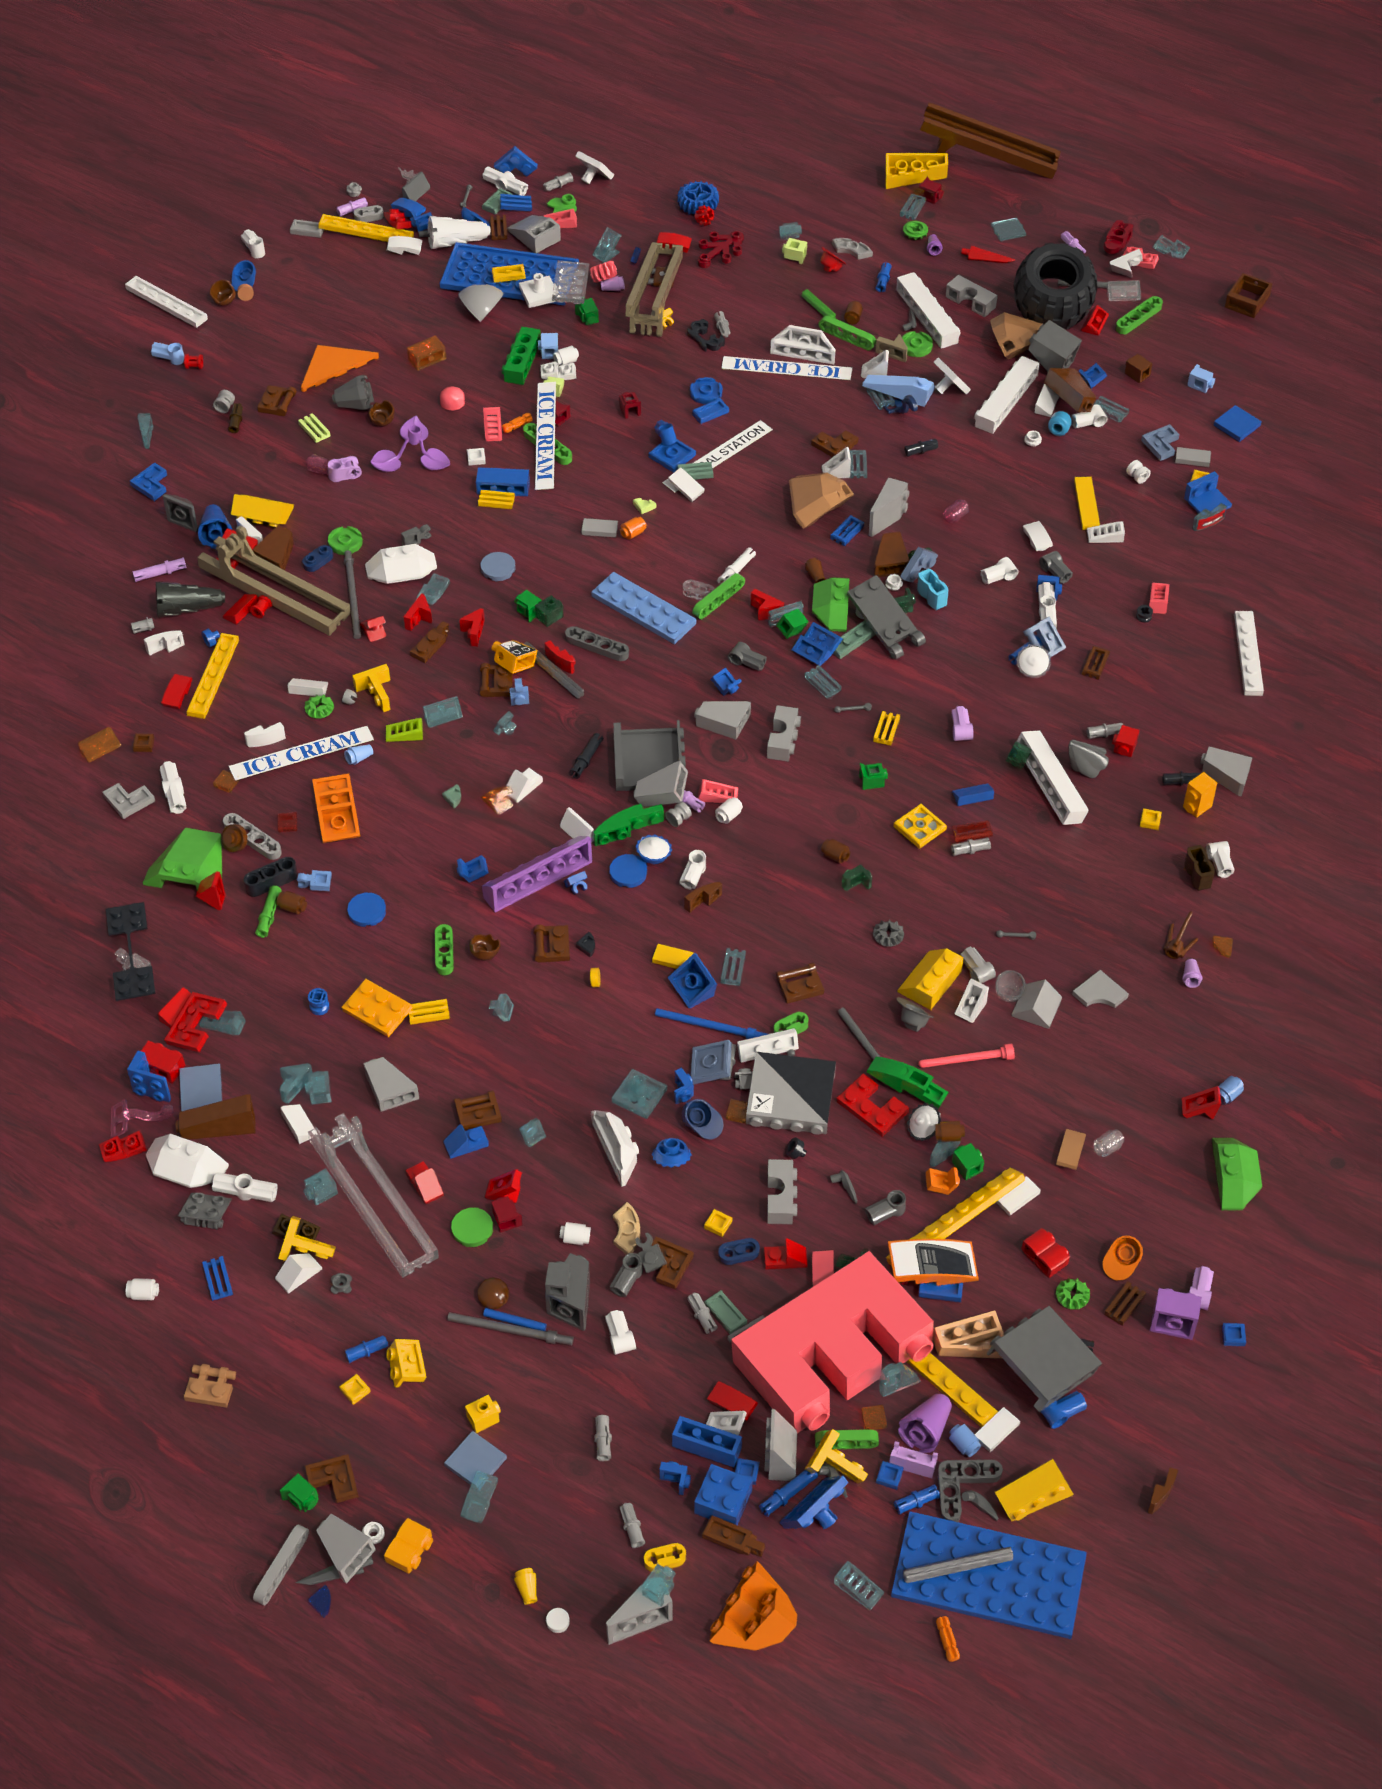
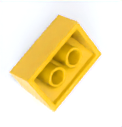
M234 494L231 515L237 516L236 519L241 516L245 520L250 518L253 519L252 522L263 524V521L269 522V526L277 527L279 524H286L294 504Z
M947 948L928 951L897 992L932 1010L962 972L964 957Z

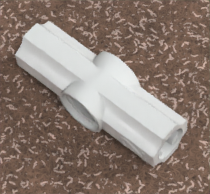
M486 167L484 170L483 179L494 183L498 189L509 190L518 195L526 194L528 184L515 179L511 172L506 171L502 173L490 167Z
M1043 582L1041 585H1038L1040 621L1050 616L1056 628L1054 585H1051L1050 582Z
M170 761L164 762L160 766V772L170 811L176 814L183 813L187 808L176 764Z
M219 1172L215 1174L212 1185L213 1191L237 1195L241 1200L253 1198L268 1202L275 1200L278 1188L276 1183L255 1180L248 1174L235 1176Z

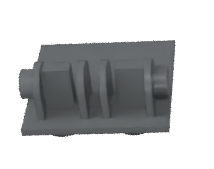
M191 1193L179 1213L181 1222H184L185 1225L200 1227L202 1222V1227L206 1228L207 1223L208 1228H222L224 1221L221 1218L232 1198Z

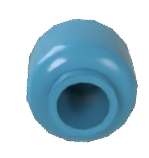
M1064 411L1055 412L1049 420L1048 428L1056 436L1065 435L1071 427L1072 419Z

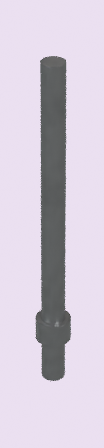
M451 1312L448 1314V1321L546 1340V1343L555 1344L557 1342L572 1345L574 1337L558 1334L557 1331L548 1330L546 1332Z

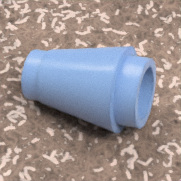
M370 744L349 747L344 752L345 759L348 764L356 765L370 755H373V749Z

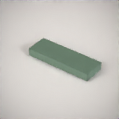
M864 620L841 636L843 640L833 654L841 659L876 634L866 620Z

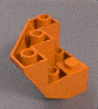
M756 1561L752 1567L748 1566L743 1571L742 1579L735 1591L727 1598L725 1608L719 1618L711 1625L710 1642L713 1644L756 1651L782 1642L796 1627L797 1613L788 1595L765 1568Z

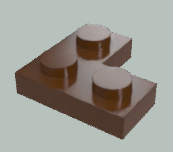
M846 430L835 439L824 432H820L811 440V445L833 458L844 448L848 447L850 450L858 443L859 438Z
M655 1237L652 1246L655 1244L659 1245L667 1262L666 1265L662 1266L657 1275L656 1282L676 1290L694 1257V1252Z
M348 1454L305 1466L308 1481L314 1488L328 1484L333 1485L337 1503L359 1497Z

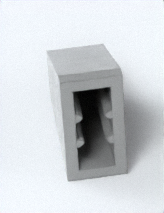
M703 702L694 714L696 726L736 740L751 715V702Z
M1208 747L1207 754L1203 753L1200 762L1204 764L1202 772H1205L1236 795L1242 796L1252 757Z
M677 761L637 781L634 798L643 807L681 803L688 775L687 769L681 761Z
M384 1057L372 1059L364 1063L366 1077L381 1112L419 1099L417 1085Z
M330 1514L326 1520L322 1521L316 1530L340 1577L346 1584L376 1550L369 1536L333 1514Z

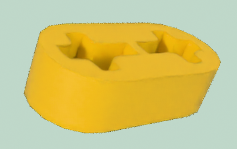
M678 1543L650 1549L644 1555V1566L650 1572H659L679 1567L686 1560V1550L684 1546ZM674 1551H677L679 1554L678 1559L672 1556ZM651 1557H655L657 1564H653Z

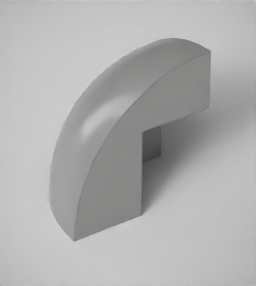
M474 284L464 288L458 295L467 309L481 322L504 293L492 285Z

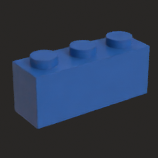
M478 467L476 478L477 494H481V490L515 493V496H528L530 484L529 470Z
M679 1416L672 1433V1447L735 1467L742 1449V1436Z

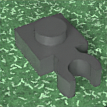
M425 524L420 529L414 527L402 532V545L420 544L421 539L431 537L429 533L431 528Z
M645 1233L647 1237L645 1243H642L638 1237L635 1238V1241L643 1249L638 1254L641 1257L646 1272L650 1273L666 1265L667 1262L659 1245L655 1244L652 1246V1235Z

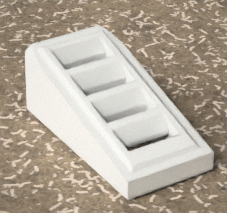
M1123 521L1087 528L1089 543L1123 542L1125 535Z

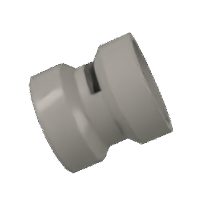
M221 390L218 398L213 403V407L220 413H227L231 407L230 405L235 400V396L228 390Z
M684 802L677 803L674 809H669L665 813L666 819L674 827H678L682 824L683 820H687L692 815L690 808Z

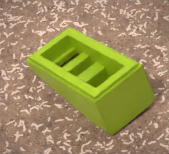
M422 718L386 725V742L423 740Z

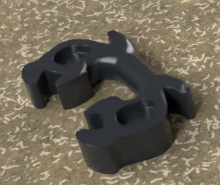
M704 319L692 322L691 330L687 328V335L695 339L705 352H707V349L717 351L725 345V339L722 335L718 339L716 334L710 336V340H704L698 334L703 335L708 332V321Z

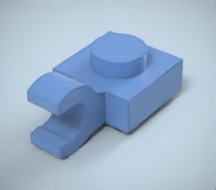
M522 678L514 679L515 688H510L511 706L529 704L528 686L523 687Z
M312 870V875L299 873L297 878L298 887L306 888L310 886V890L330 891L332 873L331 871Z

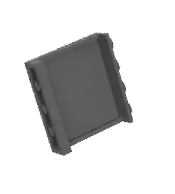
M677 720V728L621 730V722L613 723L616 791L635 790L637 781L677 761H681L684 767H686L685 756L681 754L685 753L684 742H681V739H684V729L680 728L679 720Z
M1050 1306L1043 1310L1037 1309L1030 1319L1025 1317L1018 1323V1327H1010L1003 1334V1337H1000V1335L995 1337L990 1342L991 1348L986 1353L989 1356L997 1351L1039 1399L1034 1407L1039 1412L1094 1375L1102 1364Z

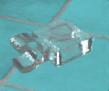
M119 948L115 953L118 956L116 960L124 964L122 967L123 971L130 968L129 954L122 948ZM136 953L133 954L135 968L151 966L150 961Z

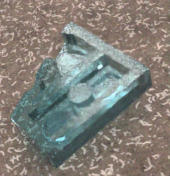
M902 1362L888 1364L881 1370L879 1391L882 1397H885L919 1383L920 1379L917 1373Z

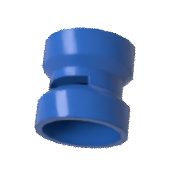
M321 988L311 990L308 994L310 1011L315 1015L327 1013L329 1010L327 992Z

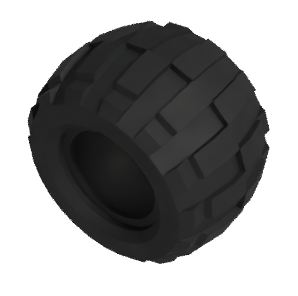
M1047 243L1043 247H1036L1023 259L1016 271L1013 287L1015 302L1023 318L1046 324L1050 320L1061 328L1069 329L1077 322L1083 320L1090 311L1095 301L1098 285L1092 261L1083 254L1082 250L1065 243ZM1059 279L1071 286L1065 289H1054L1045 285L1042 280Z

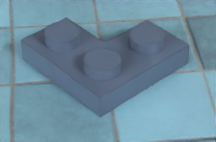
M1169 424L1142 435L1141 441L1161 461L1174 456L1175 450L1169 443L1178 440L1179 433Z
M918 547L900 577L913 583L918 578L921 568L930 569L935 565L938 554Z

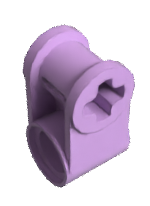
M354 456L333 459L328 462L329 479L333 482L356 479L362 474L361 468L358 466V459Z

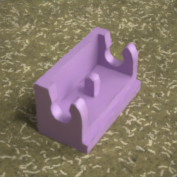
M895 1441L894 1449L890 1456V1463L904 1467V1471L928 1478L933 1477L938 1453L933 1452V1456L900 1447V1442Z

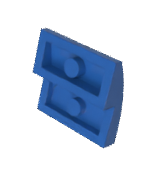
M813 622L805 636L800 635L792 651L821 666L834 653L843 639Z

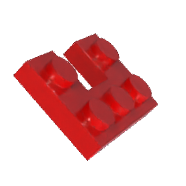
M192 992L164 1041L168 1045L200 1052L209 1036L206 1032L195 1029L202 1016L219 1020L228 1005L224 999Z
M863 1073L837 1097V1103L883 1137L909 1113V1107L896 1097H893L882 1108H879L868 1099L878 1090L879 1085Z

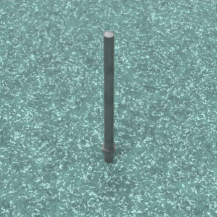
M347 550L344 552V565L347 572L354 638L359 639L361 638L353 571L354 558L351 551Z

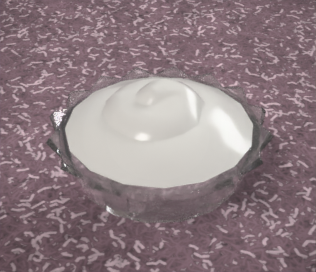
M1029 644L1027 647H1023L1018 652V657L1016 658L1020 672L1030 678H1039L1045 675L1051 665V656L1048 654V650L1037 644Z

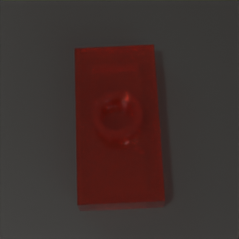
M989 820L952 826L955 842L993 836Z

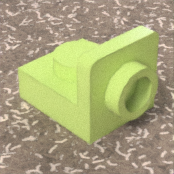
M548 376V379L544 380L543 383L556 382V396L560 397L564 387V379Z

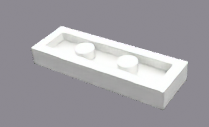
M795 1028L737 1042L741 1062L754 1060L756 1052L779 1054L788 1052L790 1049H799Z

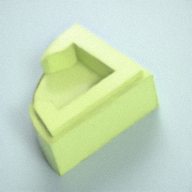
M633 499V505L641 514L656 508V503L652 500Z

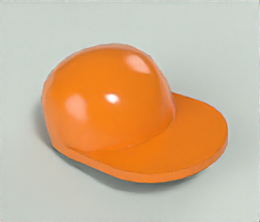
M1132 1236L1117 1238L1103 1259V1269L1107 1276L1114 1280L1129 1278L1143 1256L1141 1243Z

